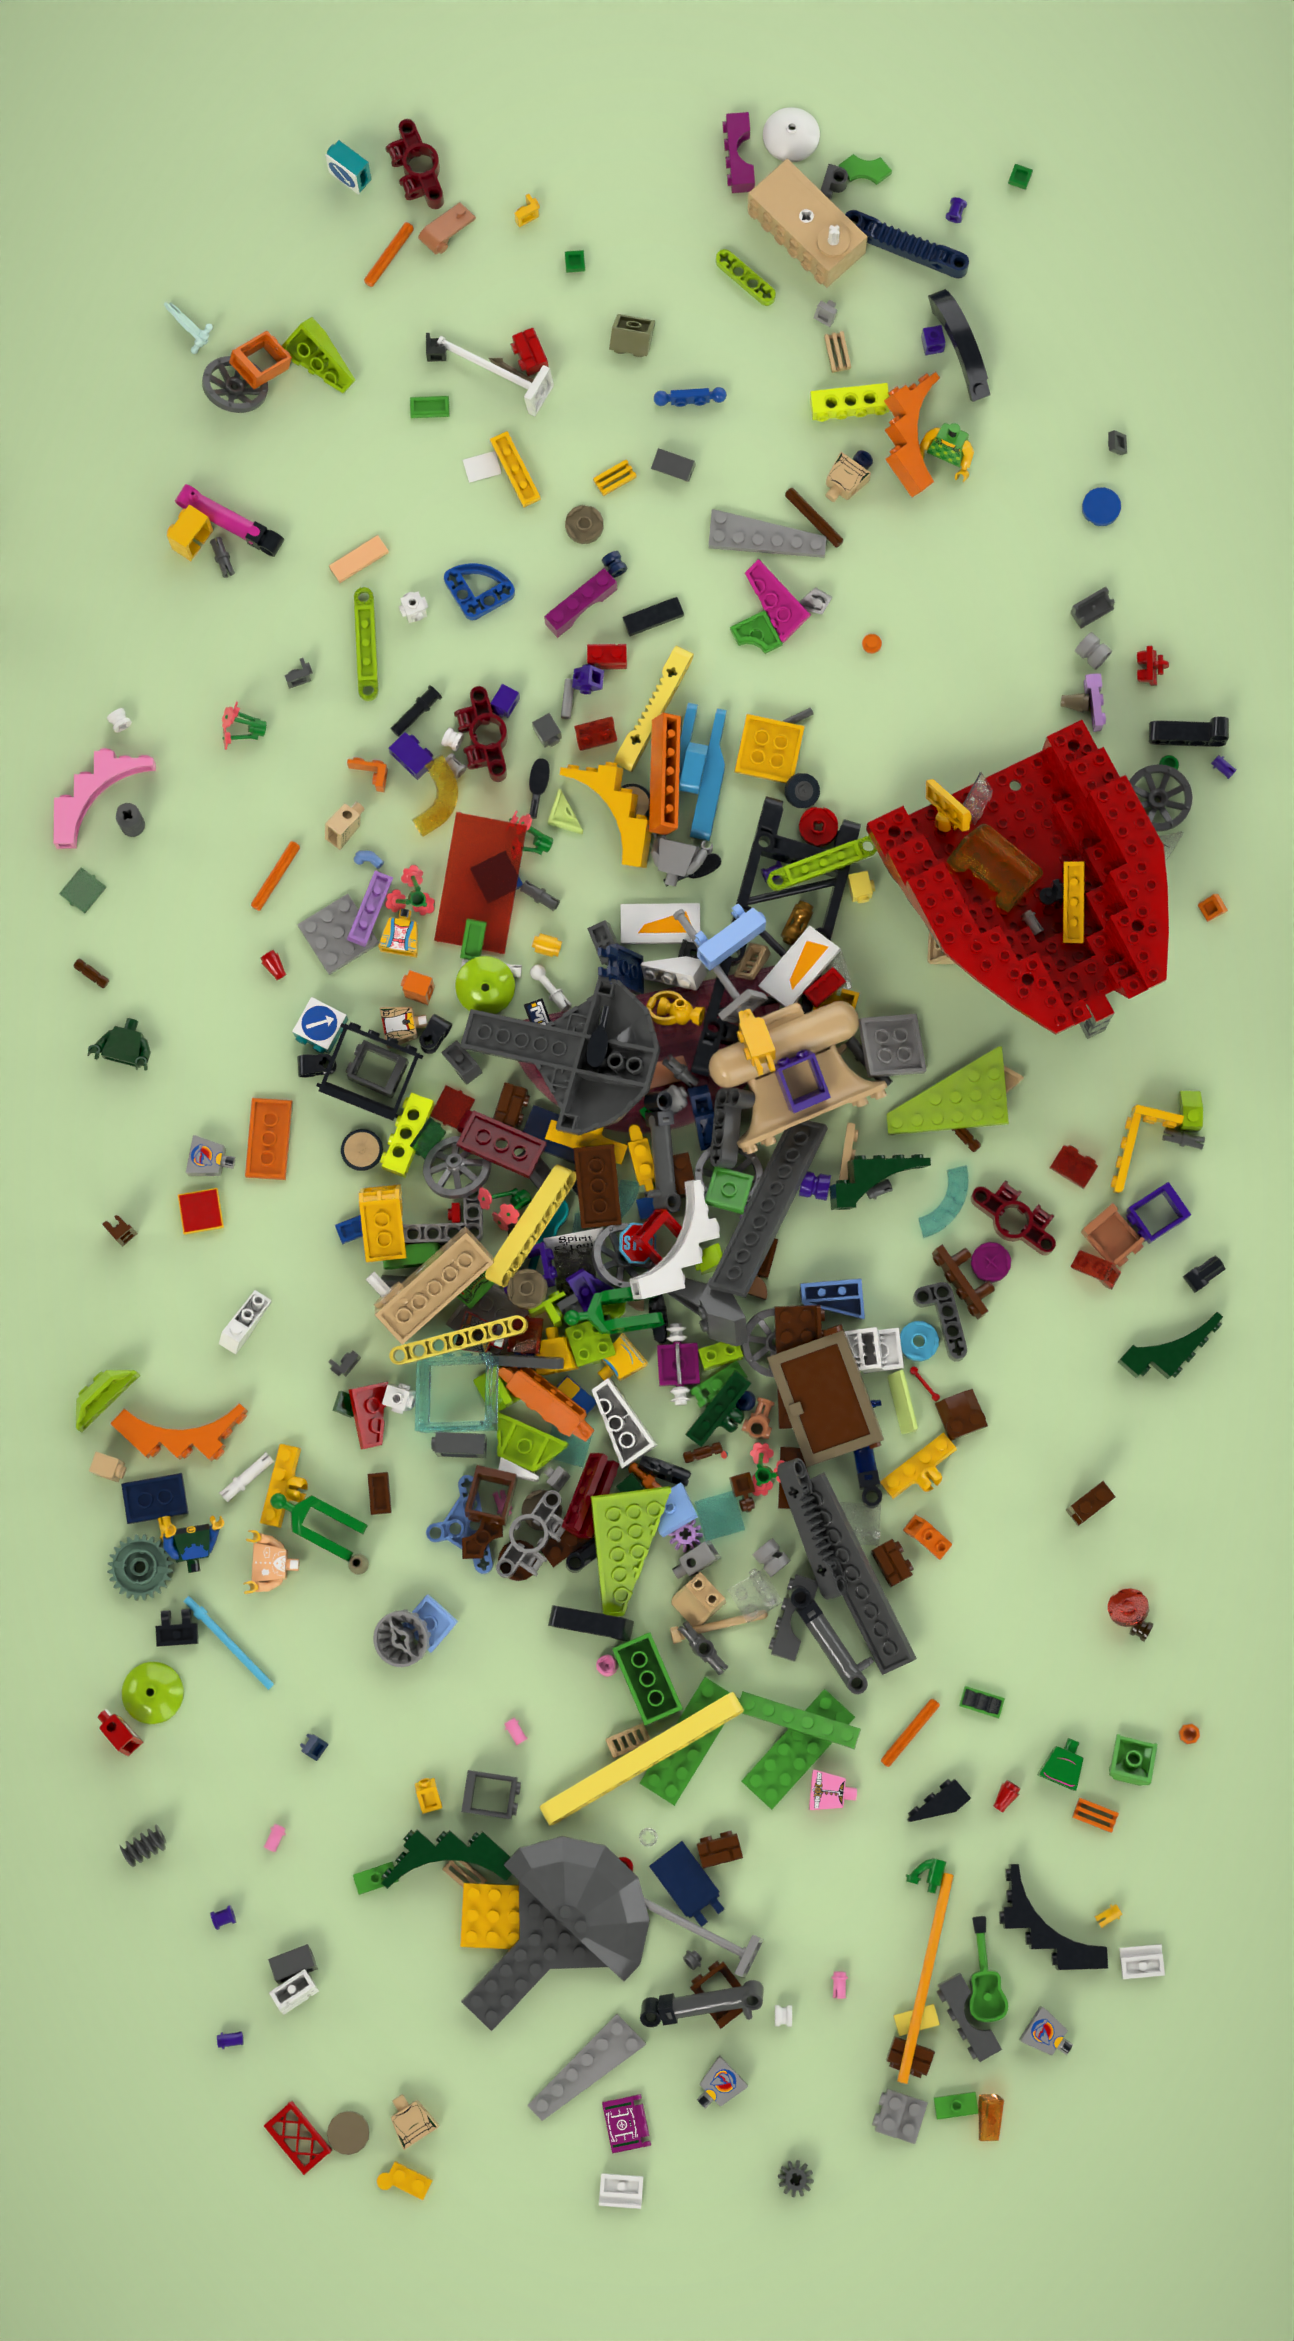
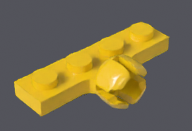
M934 779L926 780V799L938 810L935 817L936 828L942 832L950 831L951 826L954 830L959 828L962 832L970 830L972 819L970 811Z
M551 1119L545 1139L571 1148L614 1144L616 1163L622 1164L628 1145L602 1136L604 1127L578 1136L557 1131L556 1125L558 1121Z
M943 1432L882 1479L880 1485L892 1499L915 1483L923 1491H931L934 1489L931 1486V1481L936 1486L942 1481V1475L936 1468L937 1465L954 1453L957 1448Z
M285 1444L279 1445L260 1519L261 1524L278 1528L282 1526L285 1509H275L272 1507L270 1500L274 1494H283L288 1502H300L305 1499L307 1494L300 1493L298 1488L308 1490V1483L306 1479L295 1476L301 1448Z

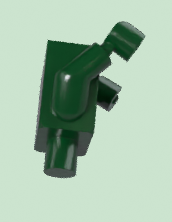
M127 1018L124 1028L114 1026L113 1030H109L94 1045H90L87 1056L95 1053L94 1059L97 1060L101 1053V1056L106 1060L136 1067V1070L144 1066V1071L148 1070L147 1063L151 1051L148 1041L144 1038L143 1034L136 1031L138 1021Z

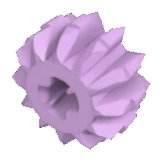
M692 1520L690 1524L687 1523L675 1530V1532L668 1534V1536H675V1538L670 1540V1544L678 1542L675 1546L676 1550L683 1545V1552H686L687 1545L692 1550L694 1549L693 1542L696 1545L701 1544L699 1540L695 1539V1537H703L702 1533H696V1531L701 1529V1526L693 1527L696 1520ZM684 1529L688 1530V1533L691 1532V1536H688L687 1540H683V1536L680 1537L679 1535L683 1533Z

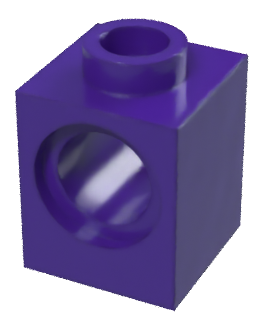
M942 325L923 328L921 340L925 356L944 352L946 342Z
M502 684L490 703L492 712L499 717L505 716L509 718L520 700L519 692Z

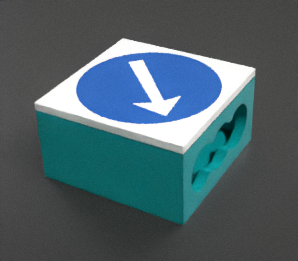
M340 140L328 148L325 156L329 173L359 195L372 180L369 162Z
M311 997L292 1032L296 1037L295 1040L301 1044L306 1045V1043L314 1046L313 1049L321 1054L324 1052L330 1054L342 1033L343 1028L340 1025L341 1023L346 1024L348 1017L346 1014Z

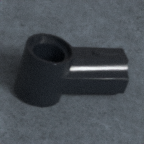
M1215 1255L1201 1266L1189 1271L1183 1278L1192 1291L1196 1293L1206 1286L1210 1280L1226 1270L1220 1258Z
M595 1537L567 1557L566 1568L568 1571L578 1573L597 1558ZM572 1558L580 1560L581 1565L578 1568L570 1566L569 1561Z

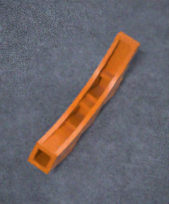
M936 372L930 376L926 373L919 378L918 385L913 383L909 387L907 385L900 389L898 386L888 392L890 396L884 400L895 418L889 421L890 426L885 429V432L896 446L889 451L891 455L885 460L911 497L919 494L934 482L921 455L918 442V418L926 394L940 379Z
M239 1403L227 1415L213 1423L198 1428L177 1430L150 1425L136 1418L126 1409H123L110 1424L148 1459L150 1456H156L161 1450L160 1446L163 1444L179 1460L182 1457L184 1459L187 1458L193 1451L192 1447L195 1446L210 1461H213L214 1459L218 1460L225 1452L223 1449L226 1446L220 1440L222 1438L225 1440L233 1432L231 1429L236 1423L239 1425L245 1420L248 1411Z

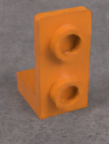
M354 757L353 760H347V765L350 769L377 772L373 774L372 784L375 785L376 791L385 792L388 768L384 762L380 760L367 762L358 757Z
M916 1514L903 1529L907 1535L919 1541L939 1560L942 1559L952 1546V1543L928 1521Z

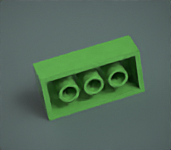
M650 1632L612 1648L645 1726L683 1710Z

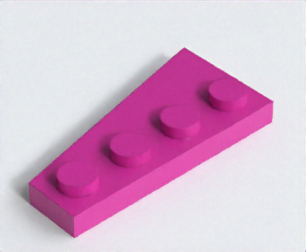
M758 559L745 572V575L756 595H758L773 627L779 634L780 640L784 643L811 614L765 564Z

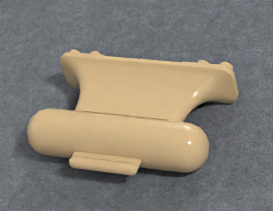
M844 1001L832 1002L804 1014L799 1003H794L760 1017L764 1019L775 1048L776 1059L773 1060L774 1065L778 1064L777 1061L782 1058L788 1057L790 1059L796 1056V1053L806 1049L815 1053L831 1098L797 1113L791 1112L788 1109L775 1071L771 1072L766 1062L761 1064L763 1075L758 1076L755 1066H752L751 1061L745 1058L743 1051L745 1048L744 1043L737 1042L718 1050L712 1055L709 1062L710 1076L717 1085L728 1089L747 1082L750 1091L755 1094L750 1126L737 1142L738 1147L742 1148V1151L747 1152V1154L758 1151L756 1143L761 1142V1145L765 1144V1146L775 1144L777 1142L775 1135L782 1133L783 1130L842 1105L852 1103L853 1106L862 1107L869 1103L866 1098L869 1095L876 1100L887 1096L885 1088L888 1086L885 1081H868L859 1077L847 1066L838 1052L836 1044L854 1036L859 1026L857 1012L853 1006ZM808 1060L782 1070L793 1100L818 1089Z

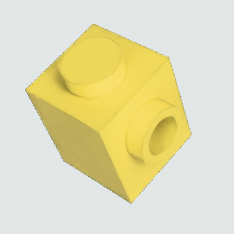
M868 870L849 874L847 881L852 902H868L875 891L874 881L869 879Z

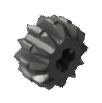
M796 2160L795 2167L792 2166L791 2161H788L789 2169L782 2166L781 2170L785 2174H778L779 2179H785L779 2183V2187L787 2185L784 2193L787 2194L791 2189L792 2197H795L796 2191L799 2190V2194L802 2197L804 2196L802 2188L806 2191L811 2190L806 2183L811 2184L814 2180L806 2177L812 2175L813 2172L812 2170L804 2172L808 2166L806 2163L799 2168V2160ZM796 2173L797 2176L799 2174L801 2175L798 2184H795L794 2181L792 2183L790 2182V2180L792 2179V2174Z

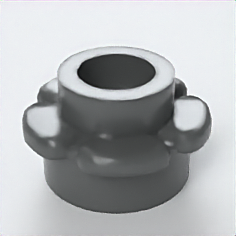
M687 1950L686 1955L683 1957L684 1962L692 1970H695L698 1966L701 1967L700 1961L702 1958L694 1950L692 1952Z

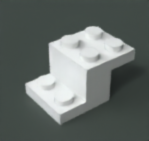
M877 1327L845 1331L859 1371L865 1374L904 1369L899 1328L878 1330Z

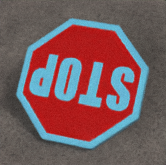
M630 1223L620 1233L619 1251L629 1263L645 1264L650 1259L631 1239L644 1223ZM654 1234L648 1243L656 1251V1235Z

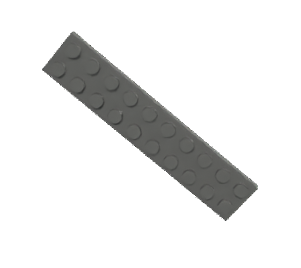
M807 1120L784 1130L708 1284L711 1289L746 1298L828 1130L826 1124Z
M825 1473L819 1474L810 1479L813 1487L811 1496L815 1498L811 1502L817 1504L814 1510L820 1512L817 1518L823 1520L820 1527L826 1528L823 1535L829 1536L825 1540L831 1543L828 1549L834 1551L832 1555L840 1561L845 1574L848 1592L846 1595H843L844 1600L881 1674L884 1675L917 1658Z

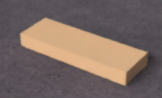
M377 535L329 565V568L338 582L341 583L385 556L389 551Z

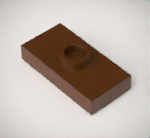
M388 1472L367 1474L371 1515L392 1513Z

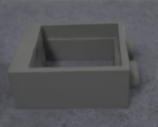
M363 1040L362 1044H358L356 1047L354 1062H350L346 1069L348 1079L393 1098L409 1064L408 1059ZM367 1051L396 1062L385 1088L356 1076Z
M436 1432L435 1437H432L431 1449L435 1451L437 1457L486 1458L487 1437L485 1434Z
M468 1770L461 1812L512 1819V1815L516 1816L518 1803H514L515 1794H520L521 1782H517L518 1777ZM476 1777L511 1782L507 1813L472 1808Z

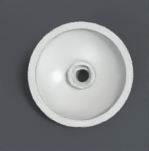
M789 107L776 111L767 119L763 128V141L766 149L772 156L781 161H785L787 158L791 162L806 159L816 150L820 139L819 126L814 117L799 108Z

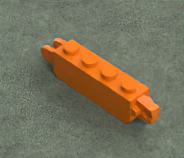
M502 1366L498 1369L497 1374L508 1383L506 1388L514 1397L524 1401L528 1408L538 1412L546 1422L556 1426L560 1433L569 1437L573 1434L585 1442L591 1437L595 1430L584 1420L587 1417L586 1410L532 1368L521 1367L518 1369L517 1367Z

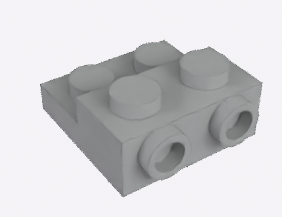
M887 2089L886 2093L882 2092L879 2100V2105H882L880 2113H876L872 2123L875 2126L874 2130L915 2144L928 2102Z

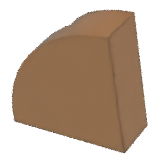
M756 1275L748 1294L766 1300V1285Z

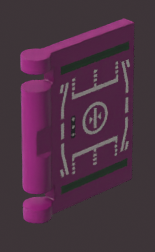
M641 2094L602 2102L612 2154L651 2146V2141L642 2142L641 2140L642 2137L650 2136L643 2104L634 2105V2100L642 2099Z

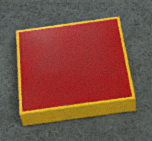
M218 1188L178 1194L184 1235L224 1228Z

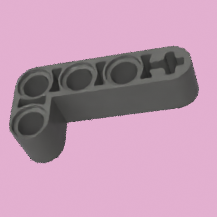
M721 1088L717 1091L710 1154L712 1166L727 1169L735 1167L738 1157L737 1142L739 1141L741 1111L742 1109H749L754 1105V1092L739 1088Z
M940 1282L918 1288L913 1296L914 1304L920 1308L935 1305L948 1356L953 1361H961L967 1354V1345L951 1286L948 1283ZM945 1288L948 1295L940 1297L937 1294V1289ZM923 1292L927 1294L928 1300L921 1302L918 1300L917 1295ZM945 1307L950 1308L953 1315L950 1317L944 1316L942 1309ZM955 1327L958 1334L950 1336L947 1333V1328ZM958 1339H960V1341L956 1343L957 1348L959 1350L962 1349L960 1356H958L957 1353L952 1352L955 1349L954 1341H957Z

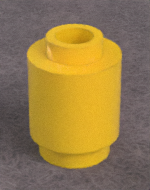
M540 933L539 937H534L532 947L535 948L534 952L558 957L562 941H559L556 937Z

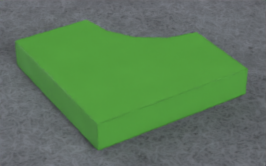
M765 610L730 627V631L739 646L744 644L755 645L766 654L783 644Z

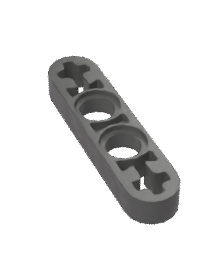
M488 1354L487 1365L564 1369V1358Z

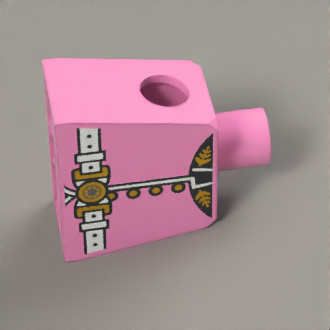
M812 1770L809 1810L843 1808L844 1800L856 1801L857 1788L845 1787L846 1778Z

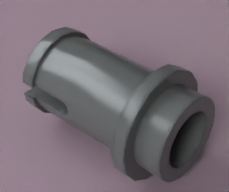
M886 1179L874 1185L866 1194L869 1199L873 1198L875 1200L877 1196L891 1192L893 1189L890 1181Z

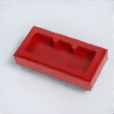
M832 967L805 990L803 995L815 1008H818L846 983V980Z

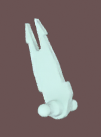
M165 302L164 306L168 312L195 338V345L191 348V353L197 354L198 349L208 343L209 332L213 329L212 324L208 323L204 330H200L179 308L171 302L169 304Z

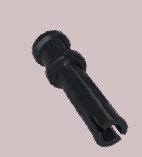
M429 685L428 690L421 697H417L416 703L390 728L392 732L400 737L421 714L429 711L430 707L438 699H442L439 692Z

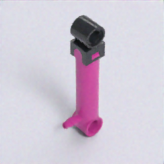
M185 484L175 499V503L181 508L186 509L188 505L193 506L208 516L211 522L246 540L247 544L271 557H275L284 542V538L275 531L268 530L267 527L256 521L254 523L205 497L190 485Z

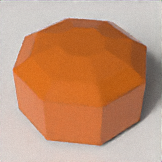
M1193 1724L1183 1725L1179 1730L1180 1740L1185 1744L1196 1743L1200 1737L1199 1728Z

